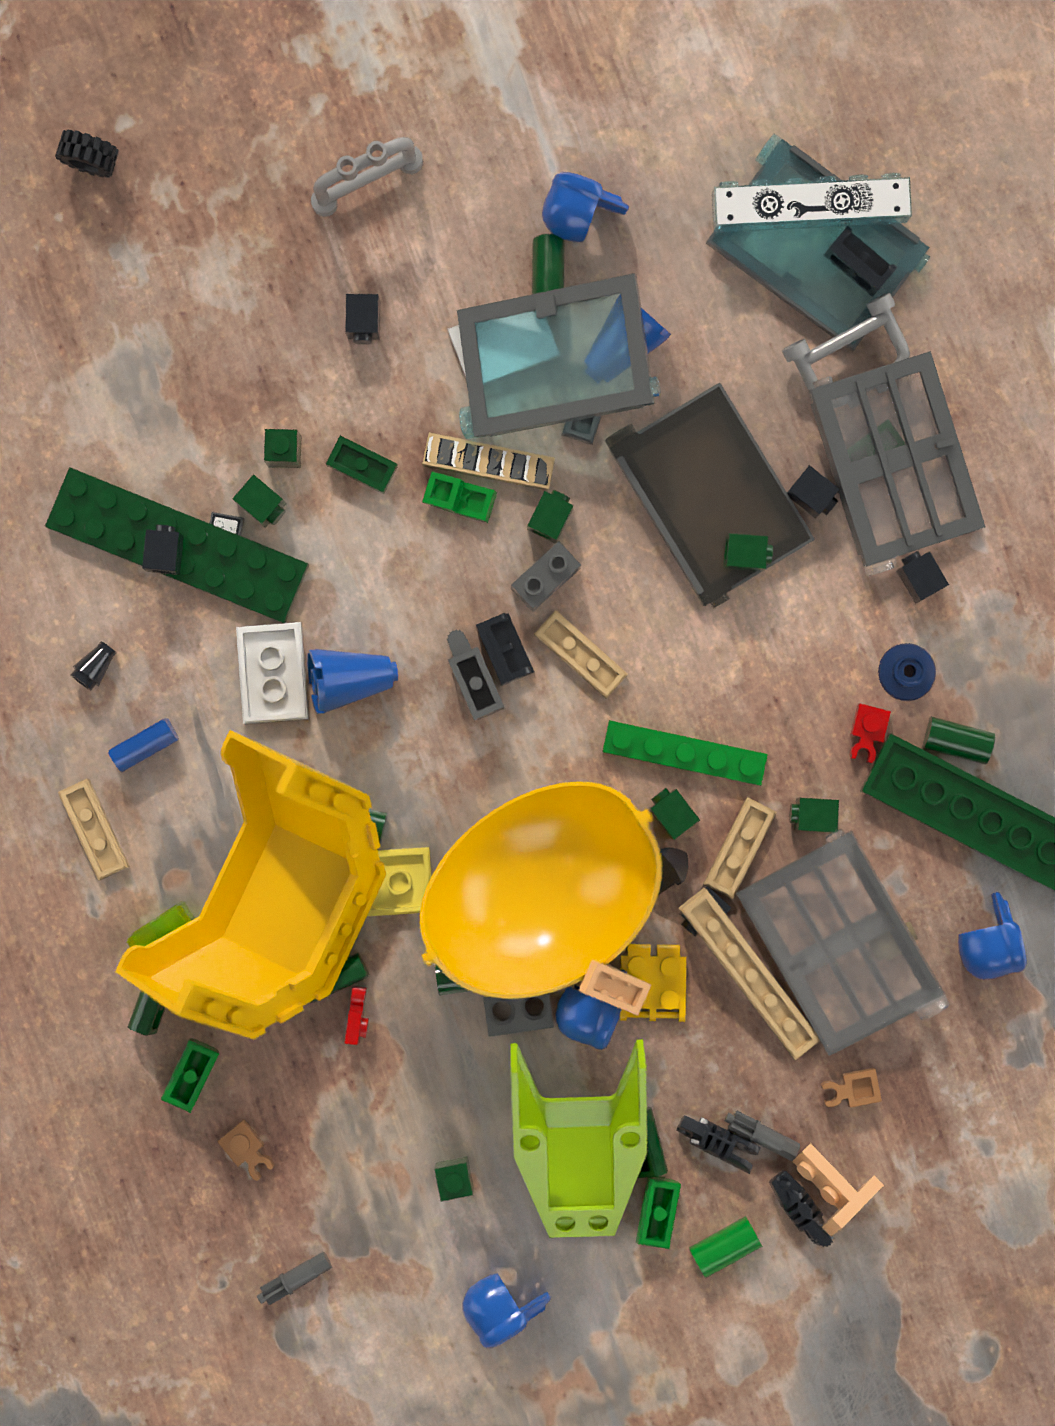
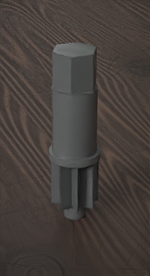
M736 1111L735 1114L728 1113L724 1121L729 1123L728 1130L790 1161L796 1158L800 1150V1143L739 1111Z
M321 1252L261 1286L262 1293L257 1295L259 1302L263 1304L267 1301L268 1305H271L288 1294H293V1291L333 1268L326 1253Z

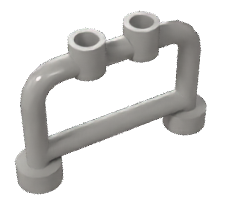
M400 137L385 144L373 141L367 146V153L356 158L351 156L341 157L337 162L336 168L323 174L314 183V193L311 197L313 210L319 216H331L337 209V199L399 168L406 174L419 172L423 166L421 151L414 146L410 138ZM376 150L383 152L380 157H373L372 153ZM398 152V155L387 160V157ZM345 165L353 166V169L349 172L342 171ZM373 165V167L358 174L359 171ZM341 180H345V181H343V182H341V183H339V184H337V185H335V186L329 188L331 185H333V184H335V183H337V182H339V181H341Z
M890 292L866 304L872 317L810 350L805 339L799 340L782 350L787 363L795 362L810 395V389L821 386L811 364L883 325L897 352L895 362L910 358L908 344L890 309L895 305ZM887 382L865 389L867 393L875 388L878 394L889 390ZM857 392L831 400L834 409L845 404L848 405L849 409L861 405Z

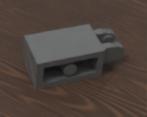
M456 629L449 632L447 643H449L448 645H450L449 647L454 657L448 659L474 721L505 709L479 648L471 649L466 635L461 630Z

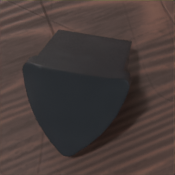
M663 848L659 850L662 862V877L658 895L674 884L680 885L685 881L688 874V855L685 851L677 848Z

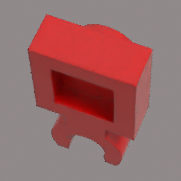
M861 703L857 705L850 735L859 737L858 743L854 744L850 749L851 759H856L858 750L863 748L868 752L866 763H873L876 757L873 743L874 741L884 742L891 711Z
M352 987L344 1044L358 1045L360 1038L367 1037L369 1018H363L367 987Z

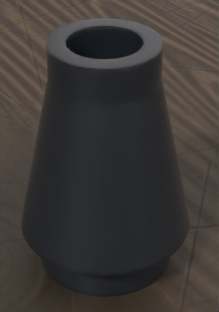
M101 641L96 648L73 666L74 671L70 676L91 691L95 685H100L116 652Z

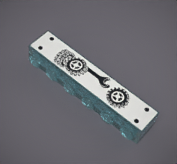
M900 173L883 174L881 179H868V175L860 174L850 176L849 180L836 181L834 176L819 177L816 179V182H804L803 178L785 179L783 184H771V180L761 179L752 181V185L739 186L737 181H725L719 183V187H714L712 192L713 233L907 223L912 217L910 177L901 178Z

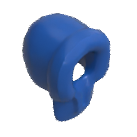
M561 172L556 174L552 180V186L543 204L542 218L552 234L563 240L583 242L596 207L625 215L627 210H629V205L624 203L620 196L603 190L601 184L593 179L575 173Z
M1000 892L991 894L998 926L958 935L959 954L963 966L973 976L983 980L995 979L1011 973H1019L1024 971L1027 965L1026 950L1019 925L1013 921L1008 901L1003 899Z
M577 985L567 987L558 1002L555 1013L559 1030L564 1036L574 1041L591 1045L595 1049L603 1050L607 1048L622 1009L579 991L580 987Z
M496 1273L480 1279L467 1290L462 1302V1312L483 1347L492 1349L525 1329L529 1320L545 1310L546 1304L551 1300V1296L548 1292H545L518 1308L499 1274Z

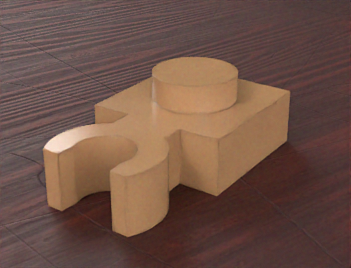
M875 1068L843 1073L842 1084H837L834 1081H824L820 1084L822 1089L833 1088L835 1090L834 1098L824 1100V1105L827 1107L839 1105L842 1099H847V1104L850 1108L882 1102Z
M245 1119L217 1141L237 1167L246 1161L249 1165V1175L256 1181L262 1177L256 1170L258 1163H264L269 1170L275 1166L269 1156L259 1153L258 1150L264 1146V1143Z

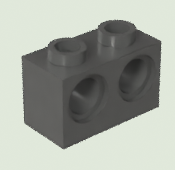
M558 541L511 584V589L534 612L580 570L581 564Z
M549 993L534 996L540 998L544 1003L543 1010L538 1014H531L525 1009V1002L531 997L506 999L484 995L483 1000L489 1037L554 1028ZM503 1001L510 1005L512 1012L507 1018L500 1019L493 1014L492 1008L497 1002Z

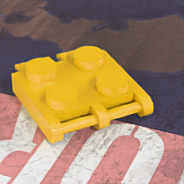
M629 944L627 946V955H621V969L625 970L628 975L651 985L641 1009H649V1011H640L638 1015L622 1009L620 1021H627V1018H649V1021H656V1018L678 1019V1022H685L686 956H680V945L657 944L656 956H651L650 944ZM656 1009H678V1012H656Z

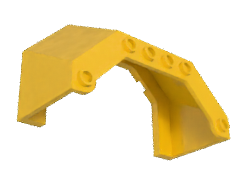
M229 730L221 747V758L231 768L244 820L199 917L146 946L135 945L130 947L123 954L115 972L180 1017L255 1040L266 1033L265 1028L277 1021L280 1023L285 1022L304 1010L303 1006L314 999L320 1001L331 994L386 877L384 863L379 859L377 849L380 848L376 824L371 821L369 809L372 805L368 794L255 740Z

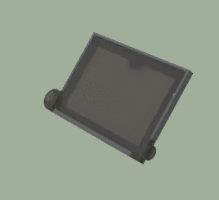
M720 382L638 432L632 424H629L604 440L703 606L710 603L714 609L730 599L727 594L729 591L762 572L723 568L725 536L727 534L768 536V544L773 545V556L771 564H766V569L815 540Z

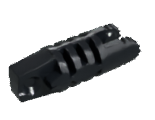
M684 1115L676 1131L691 1139L689 1144L750 1174L753 1165L733 1154L734 1147L753 1155H758L761 1149L760 1146L702 1117L697 1121Z
M782 1170L769 1181V1184L781 1207L800 1232L804 1231L807 1237L811 1238L813 1244L821 1247L831 1246L834 1238L822 1228L826 1222L822 1218L823 1213L804 1187L787 1171Z

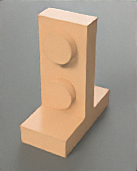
M593 959L584 979L575 983L580 987L579 991L635 1015L639 1014L651 987L645 981L628 975L609 964L604 965Z
M809 1144L793 1160L800 1175L806 1180L812 1181L820 1190L823 1199L838 1209L822 1226L830 1236L841 1230L884 1186L874 1175L856 1191L812 1144Z

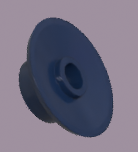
M902 643L890 648L883 655L879 663L878 676L882 687L890 696L898 700L912 701L923 697L930 691L935 682L936 667L933 658L924 648L916 644ZM905 666L912 667L914 671L912 677L905 676Z

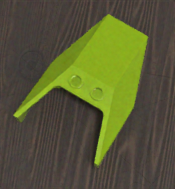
M643 1039L636 1040L615 1094L602 1097H542L538 1092L518 1044L511 1043L514 1159L549 1238L615 1236L647 1154V1078Z

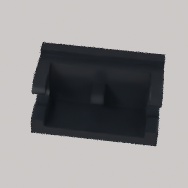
M847 226L823 256L873 297L898 267L893 263L890 265L858 238L852 232V228Z
M502 613L476 624V629L502 686L535 672L509 613Z

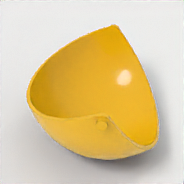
M565 782L545 786L520 795L496 808L480 819L455 842L442 858L429 880L420 909V929L426 946V952L422 954L423 960L428 966L433 963L438 965L447 977L463 988L494 998L513 999L540 996L582 981L592 959L607 965L633 941L644 926L655 905L662 877V862L656 839L649 829V823L654 820L647 809L642 812L637 810L633 803L621 792L612 787L592 782Z

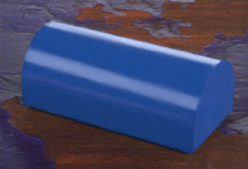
M165 717L111 748L108 754L119 771L124 772L175 743L179 738L171 722Z

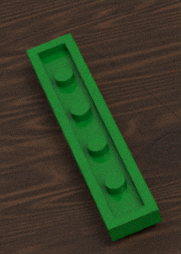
M611 720L608 722L602 750L603 753L758 786L762 785L768 754Z

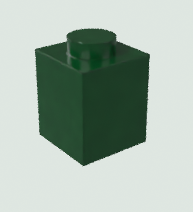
M265 429L264 462L268 467L301 468V435L297 429Z
M254 474L232 498L265 528L270 523L275 525L286 511L283 509L286 502Z
M553 490L551 494L544 491L527 525V530L556 544L573 511L574 505L569 503L570 498L556 490Z
M729 533L725 536L723 568L763 571L766 569V564H771L773 545L768 544V536Z
M665 788L651 799L654 805L649 810L672 840H675L700 821L677 789L669 792Z
M796 798V804L790 805L789 822L794 823V830L837 833L839 800Z
M468 1156L435 1164L434 1171L441 1202L473 1195L474 1186Z

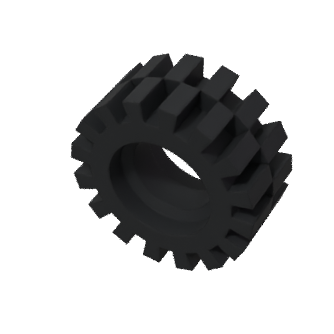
M63 130L55 157L62 164H66L72 169L76 168L80 172L89 173V175L95 176L96 174L99 177L105 176L108 178L112 176L119 149L108 141H102V138L97 136L92 137L91 134H82L76 130Z

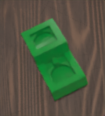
M431 471L422 502L451 513L488 523L497 492L493 489L464 482L459 478Z

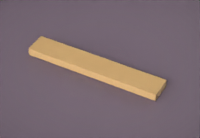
M703 888L679 907L689 923L795 1060L820 1041L815 1031L707 889Z

